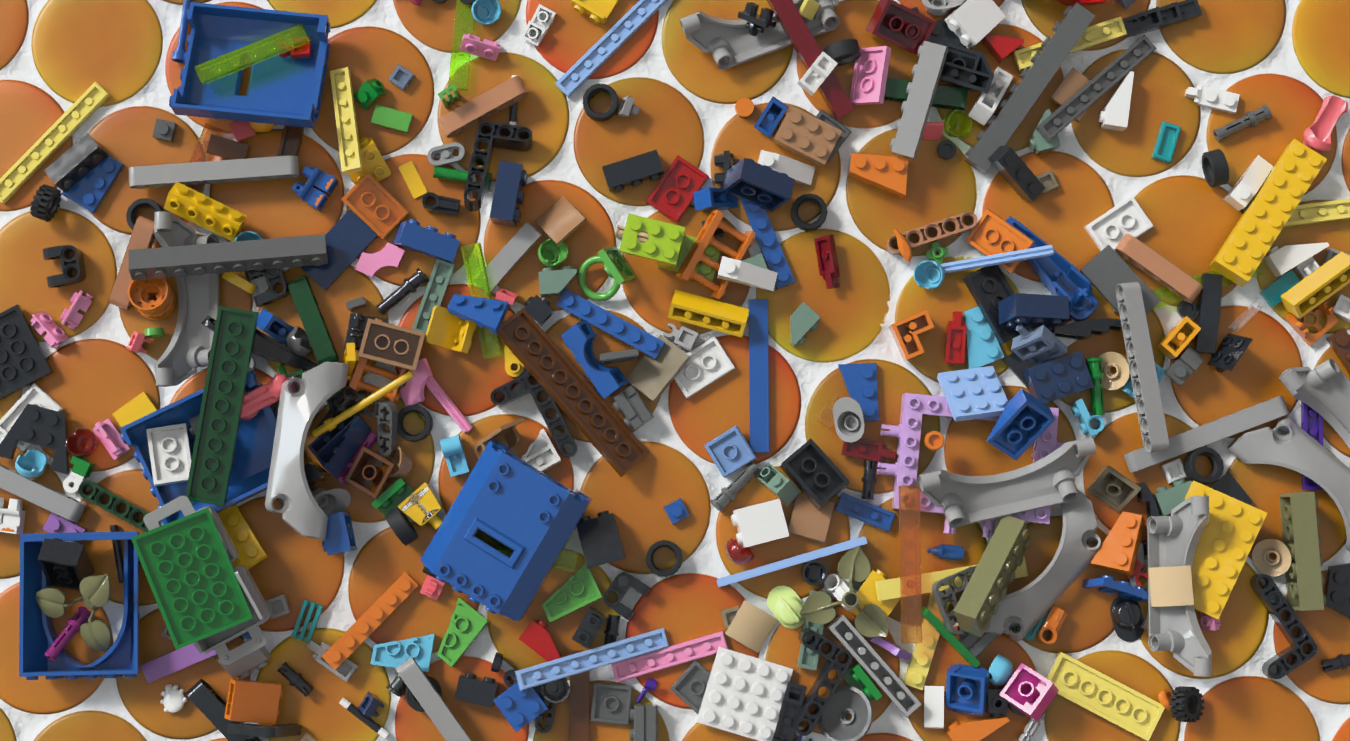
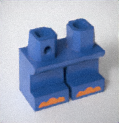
M305 166L302 175L308 178V181L305 185L296 181L292 189L298 194L300 199L320 212L329 199L326 194L331 196L339 181L317 167L314 169Z

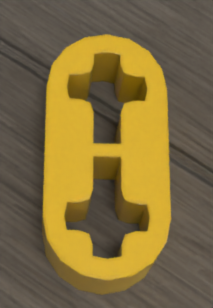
M225 272L221 276L223 279L252 295L257 286L232 272Z

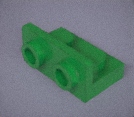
M400 478L371 504L385 516L397 508L414 490L405 479Z
M854 664L846 671L843 677L849 686L864 692L870 702L874 699L877 701L882 697V694L859 664Z

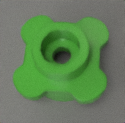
M933 242L930 251L926 252V257L941 264L944 256L948 255L949 250L946 247L940 246L939 242Z

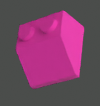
M1021 663L999 695L1020 712L1037 722L1059 690L1054 683Z

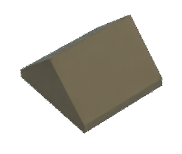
M1108 465L1102 467L1087 491L1119 513L1141 490V487Z

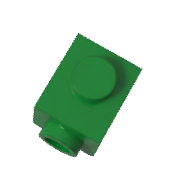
M374 78L366 80L353 97L366 110L380 96L385 95L387 90L381 81Z

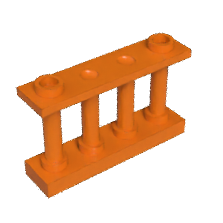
M712 210L676 277L686 281L693 278L713 291L710 296L712 299L719 300L725 295L727 291L726 286L729 281L720 279L716 284L696 272L695 267L700 261L719 272L720 264L706 256L704 250L707 245H712L732 259L741 261L747 248H750L754 243L753 237L756 233L753 231H746L745 234L723 222V212ZM720 228L741 241L736 251L714 238L713 234L716 229Z
M360 357L349 386L355 391L362 389L375 393L381 388L364 382L361 379L363 372L367 373L369 371L394 381L404 375L406 369L402 368L400 374H396L372 365L368 359ZM399 387L394 389L393 393L389 392L383 397L397 404L400 393H398Z

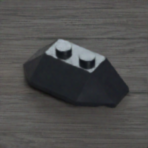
M949 42L940 44L947 46L948 53L939 82L966 89L969 92L988 94L994 74L984 54Z

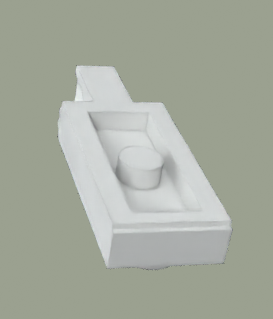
M1198 85L1197 88L1188 87L1184 97L1194 99V103H1197L1198 106L1235 114L1240 94Z

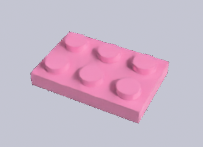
M888 46L860 48L861 57L855 60L849 100L853 106L883 104L891 48Z

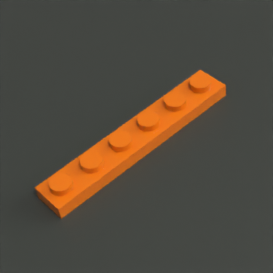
M404 572L321 657L334 670H337L419 585Z

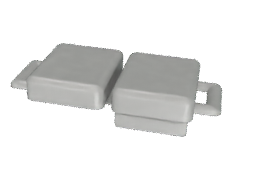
M180 496L144 516V523L150 531L160 527L158 521L179 510L182 511L184 516H188L209 508L253 618L197 641L194 644L200 654H206L215 649L221 662L224 665H230L266 644V638L259 625L271 617V610L245 565L233 566L232 563L238 559L239 552L214 507L205 506L195 511L188 497ZM249 632L251 640L231 651L228 650L225 643Z

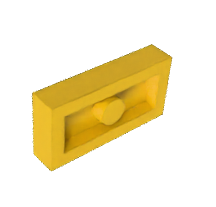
M347 343L344 352L343 363L349 365L347 376H352L353 369H356L357 361H359V351L355 350V343Z

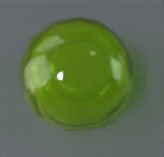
M952 109L945 115L943 119L944 130L948 136L954 138L969 136L972 131L973 122L972 119L965 115L966 111Z

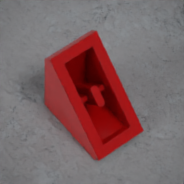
M986 35L983 39V44L999 64L1013 54L1014 51H1017L1024 43V39Z

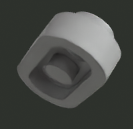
M454 142L431 148L427 158L431 165L441 167L461 162L465 158L466 152L460 143ZM458 150L459 155L453 156V152ZM436 155H441V159L438 161H436L434 157Z

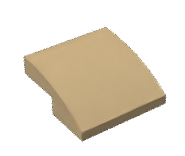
M1191 565L1148 567L1151 607L1194 605Z
M744 600L725 634L758 653L778 619Z

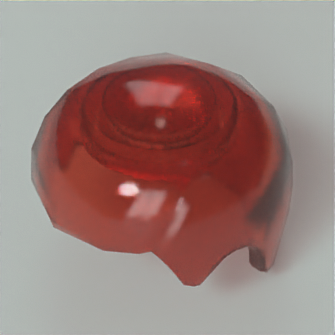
M77 429L74 434L68 435L65 446L72 455L86 458L97 450L99 440L96 434L89 429Z
M733 538L727 541L726 554L733 563L744 565L755 558L749 547H740L737 540Z

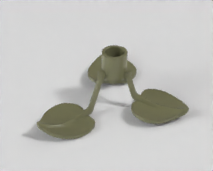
M860 547L853 548L840 559L838 564L839 576L842 579H849V592L843 594L841 601L831 603V597L827 593L822 591L814 592L806 599L800 615L809 622L826 624L835 618L836 612L833 606L844 604L846 607H856L861 613L855 618L857 631L866 637H886L888 634V622L884 611L875 604H868L862 610L858 604L859 597L853 592V580L862 582L870 574V563Z
M108 574L84 578L79 585L82 597L65 603V594L55 588H45L36 593L35 599L45 615L52 618L62 616L65 613V607L83 601L86 608L93 609L88 619L89 623H84L80 627V635L83 641L88 646L97 650L106 651L109 649L111 641L109 626L100 620L93 621V617L99 609L98 607L104 606L110 597V579Z

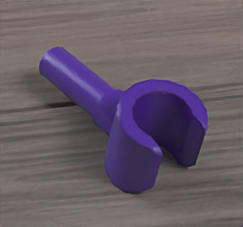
M647 679L642 692L636 699L638 703L641 702L648 689L655 690L657 680Z

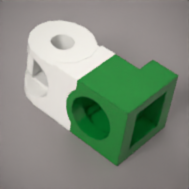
M73 455L70 463L74 464L70 476L64 480L63 488L68 493H79V485L88 481L95 463L83 457Z

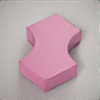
M387 243L377 253L369 254L362 252L355 270L373 278L379 270L385 267L398 268L406 250Z
M426 358L418 361L416 372L412 371L415 377L407 381L406 385L399 390L405 407L425 401L424 387L426 382L433 376Z

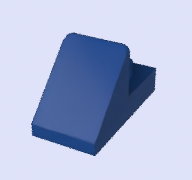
M773 96L754 128L770 138L780 121L785 117L789 107Z

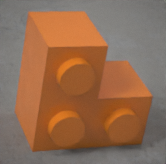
M927 310L889 326L904 362L924 353L918 335L934 328Z

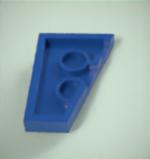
M876 363L838 364L850 397L861 406L864 420L879 421Z

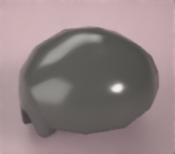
M296 326L287 336L289 349L297 356L306 357L312 353V347L308 346L309 339L306 332L301 327Z
M566 678L540 685L542 697L550 703L563 702L568 698L571 691Z

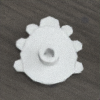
M167 684L165 691L161 692L164 699L160 703L164 704V712H178L188 700L183 695L184 689L178 690L179 686L177 684L174 686Z

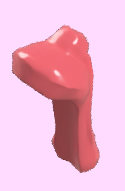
M1337 96L1324 98L1315 121L1304 131L1303 144L1317 153L1330 151L1332 146L1331 132L1338 119L1348 111V102Z
M275 374L267 384L250 392H245L241 419L244 421L251 420L258 414L259 410L279 401L282 383L287 380L286 375Z

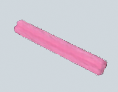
M431 377L425 385L465 434L471 431L473 428L436 380Z

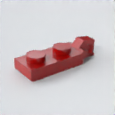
M954 311L952 321H948L944 364L964 365L967 327L966 322H962V312Z

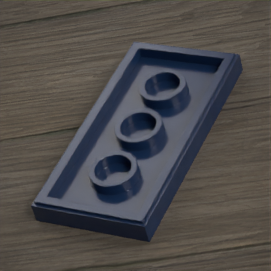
M351 210L325 235L328 264L300 267L325 291L378 237Z

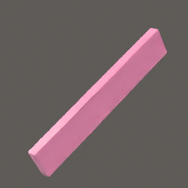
M720 631L612 663L611 665L617 683L716 654L719 646L727 649L728 647L724 633Z

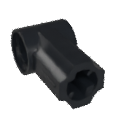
M428 192L423 196L422 204L427 212H437L458 217L461 200L439 196L432 192ZM430 198L436 200V204L432 207L426 205V201Z

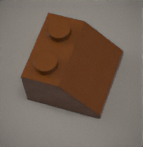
M363 446L345 481L377 499L395 464L377 451Z

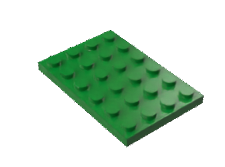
M209 508L131 538L176 650L253 618Z

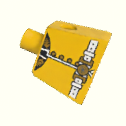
M427 482L422 484L397 506L421 527L430 523L437 530L443 522L438 514L444 508Z

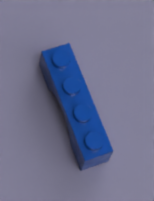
M586 320L576 323L561 335L565 345L571 350L575 360L582 366L586 376L595 385L597 392L603 399L613 395L628 383L618 367H606L596 359L593 352V341L596 334Z

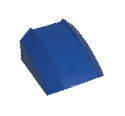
M961 663L951 665L947 670L945 707L957 713L973 716L984 715L989 671L984 667L974 668L973 666Z

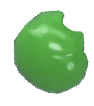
M547 239L540 244L537 253L540 262L547 267L553 268L565 262L569 251L564 241L557 246L553 240Z

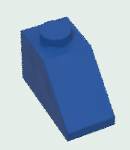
M709 187L693 192L695 211L710 212L712 210L738 208L737 197L724 192L723 188Z
M264 308L258 316L256 327L288 346L287 336L294 327Z

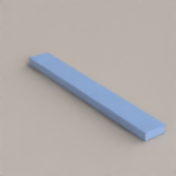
M639 0L555 83V86L569 98L668 0Z
M862 536L716 580L718 587L868 543L866 537Z
M661 628L517 670L515 674L521 691L669 647L665 630Z

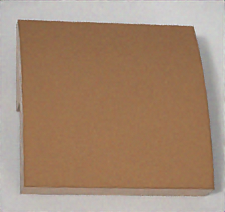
M1073 67L1050 97V100L1061 106L1090 80ZM1088 107L1075 120L1077 122H1080V120L1083 118V116L1086 114L1090 107Z
M562 197L543 213L535 223L559 246L583 225L586 219L566 198Z
M798 494L795 498L790 517L789 534L824 543L834 503L828 502L818 511L805 495Z

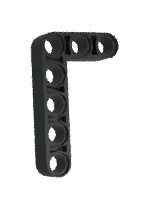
M488 121L479 124L464 190V203L468 211L476 212L482 206L494 147L517 151L530 150L533 146L532 131L529 128Z
M530 372L492 391L490 395L491 401L500 407L531 393L561 454L569 458L576 455L577 445L555 401L549 394L545 402L538 401V395L541 392H547L539 382L536 385L529 383V379L532 376ZM515 384L522 386V391L518 394L512 392V387ZM502 392L505 395L504 401L496 402L495 395ZM548 410H556L557 414L554 419L546 417ZM559 426L565 428V434L561 437L555 435V429ZM567 443H571L574 446V450L570 454H566L563 450L564 445Z
M1256 574L1251 577V588L1290 644V646L1267 660L1262 666V672L1266 677L1280 679L1314 657L1317 653V645L1273 579L1266 574ZM1260 578H1263L1265 581V585L1262 588L1258 585ZM1272 594L1276 597L1274 604H1271L1269 601ZM1282 611H1285L1287 614L1285 620H1282L1280 617ZM1294 627H1296L1298 630V633L1295 637H1293L1291 634V631ZM1307 643L1309 650L1307 653H1304L1302 647ZM1289 654L1293 657V661L1290 664L1286 661ZM1273 665L1277 667V671L1274 675H1272L1270 672V669Z
M804 628L799 632V641L828 660L793 719V728L802 736H807L813 731L852 662V655L848 650L810 628ZM812 633V640L806 643L805 636ZM829 643V649L826 652H822V645ZM845 653V659L839 662L838 655ZM831 670H836L835 677L829 679L828 673ZM821 687H826L824 695H818ZM811 704L817 705L814 712L808 711ZM806 721L807 726L804 729H799L800 722Z
M200 679L186 692L188 698L228 741H261L258 737L227 733L228 722L240 721H229L224 718L227 703L203 679Z

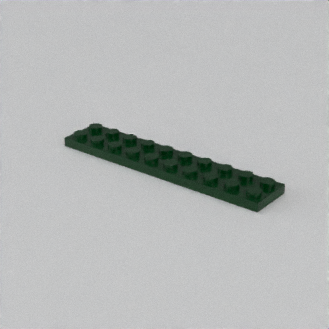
M218 306L185 495L190 501L225 506L259 312Z

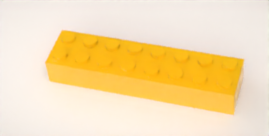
M1293 139L1274 165L1209 267L1240 287H1243L1256 271L1327 159L1296 139Z

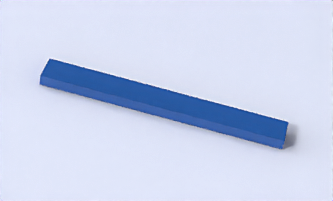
M749 300L750 447L754 453H769L768 300Z

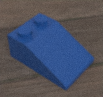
M1021 388L1006 405L987 438V442L1014 460H1017L1056 419L1050 407Z

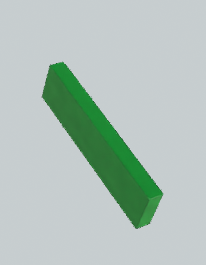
M924 606L919 610V613L971 666L977 668L981 664L954 635L948 632L946 627L930 610Z

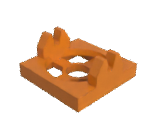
M1327 301L1321 303L1316 311L1309 312L1303 316L1302 323L1290 312L1283 317L1309 346L1315 343L1339 321L1333 314V307H1329ZM1324 312L1325 324L1322 327L1318 323V316ZM1308 314H1312L1315 317V323L1312 325L1308 324L1305 320ZM1307 326L1314 327L1317 332L1309 333V330L1305 328Z

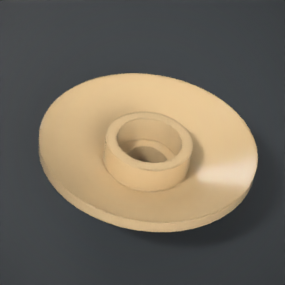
M1117 352L1101 354L1099 357H1103L1101 365L1102 373H1104L1102 387L1108 390H1116L1123 387L1130 377L1128 361ZM1112 367H1115L1117 370L1115 374L1112 372Z
M1264 539L1257 543L1252 551V561L1255 567L1261 573L1268 576H1280L1291 566V552L1279 540ZM1270 553H1275L1277 558H1272Z

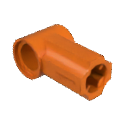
M1052 606L1041 628L1036 633L1037 641L1041 644L1054 643L1068 614L1062 609ZM1045 630L1049 631L1050 633V639L1048 641L1044 640L1043 638V632Z

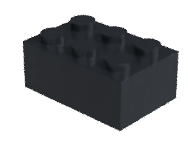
M809 439L783 461L780 467L818 511L844 490L850 482L812 439Z
M45 538L37 560L49 586L80 590V582L94 574V569L85 546L77 541L65 542L58 538Z

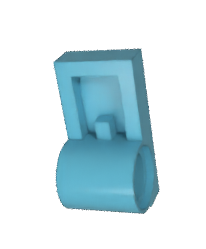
M1082 398L1071 402L1072 413L1075 417H1078L1081 423L1079 427L1083 435L1092 437L1103 430L1105 426L1104 419L1099 415L1090 416ZM1092 419L1098 422V427L1096 430L1092 429L1090 426V421Z
M460 435L440 440L450 477L470 472Z

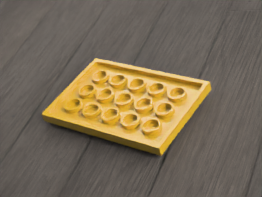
M1193 480L1185 500L1191 496H1209V523L1198 541L1192 566L1194 609L1219 619L1267 512Z

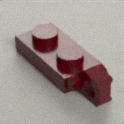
M834 235L815 238L820 276H823V279L826 281L827 289L840 287V273Z
M859 439L852 443L844 441L841 455L884 462L885 458L895 459L896 451L886 450L887 445L881 442Z

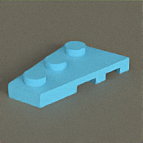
M977 306L965 311L964 322H966L967 327L966 351L968 369L979 368L1004 358L998 340L980 308Z
M435 634L376 644L373 646L370 665L397 668L413 657L422 671L429 673Z

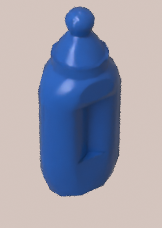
M942 544L932 549H927L928 553H932L934 556L945 560L959 561L964 556V548L957 545Z

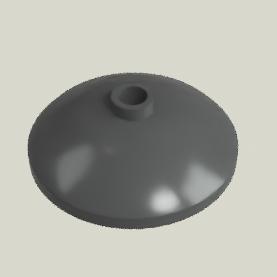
M838 686L817 722L821 733L829 741L861 740L867 734L872 724L873 709L871 702L864 692L855 687ZM851 714L852 718L848 721V715Z

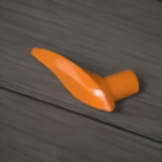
M894 229L902 258L910 263L912 259L910 245L902 233Z

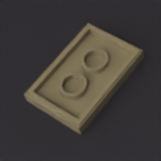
M662 335L658 339L664 341L665 345L657 360L645 354L626 377L628 383L653 402L658 400L691 358Z

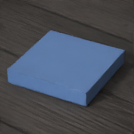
M737 425L704 445L724 478L757 458Z

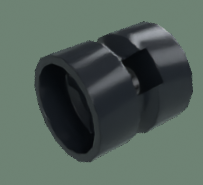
M810 560L802 566L801 576L806 583L816 586L825 582L828 570L821 561Z

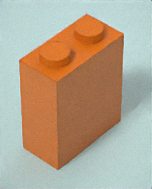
M230 679L224 718L229 721L276 724V719L280 715L279 700L283 696L282 685L276 682Z

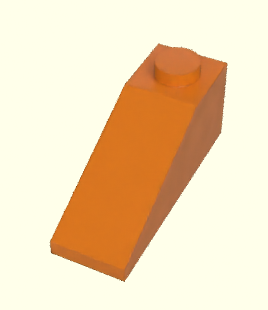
M1002 716L963 720L960 722L954 721L945 732L951 741H980L1010 720L1008 717Z

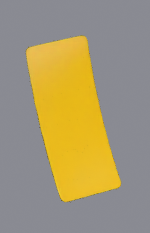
M412 161L398 167L414 199L427 193Z

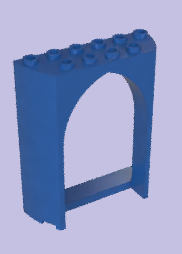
M140 531L20 534L19 677H26V680H38V676H46V680L64 678V676L65 679H78L84 677V675L85 679H95L103 677V675H105V678H117L123 676V674L124 678L137 677V674H139V557L131 538L140 535ZM45 538H58L63 541L124 540V613L122 626L111 648L101 658L91 664L78 660L65 648L54 662L44 655L58 637L52 617L42 612L35 599L38 591L52 588V586H49L37 560Z

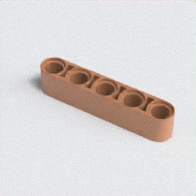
M515 76L445 114L438 122L446 137L451 138L528 95V92L520 77Z
M964 212L903 232L902 235L908 241L911 250L968 232L975 227L978 220L973 212ZM963 218H970L972 221V225H965L963 223ZM946 223H950L954 226L953 232H949L945 229ZM933 229L936 232V237H929L927 230ZM894 235L886 243V250L892 255L900 254L899 249L896 250L891 247V242L897 241L896 235ZM915 235L918 238V243H911L909 236Z
M139 216L136 220L110 295V304L129 310L132 306L128 298V288L132 281L129 272V250L152 248L155 240L154 221Z
M1126 233L1115 248V251L1120 256L1188 303H1193L1203 289L1199 282L1130 234Z

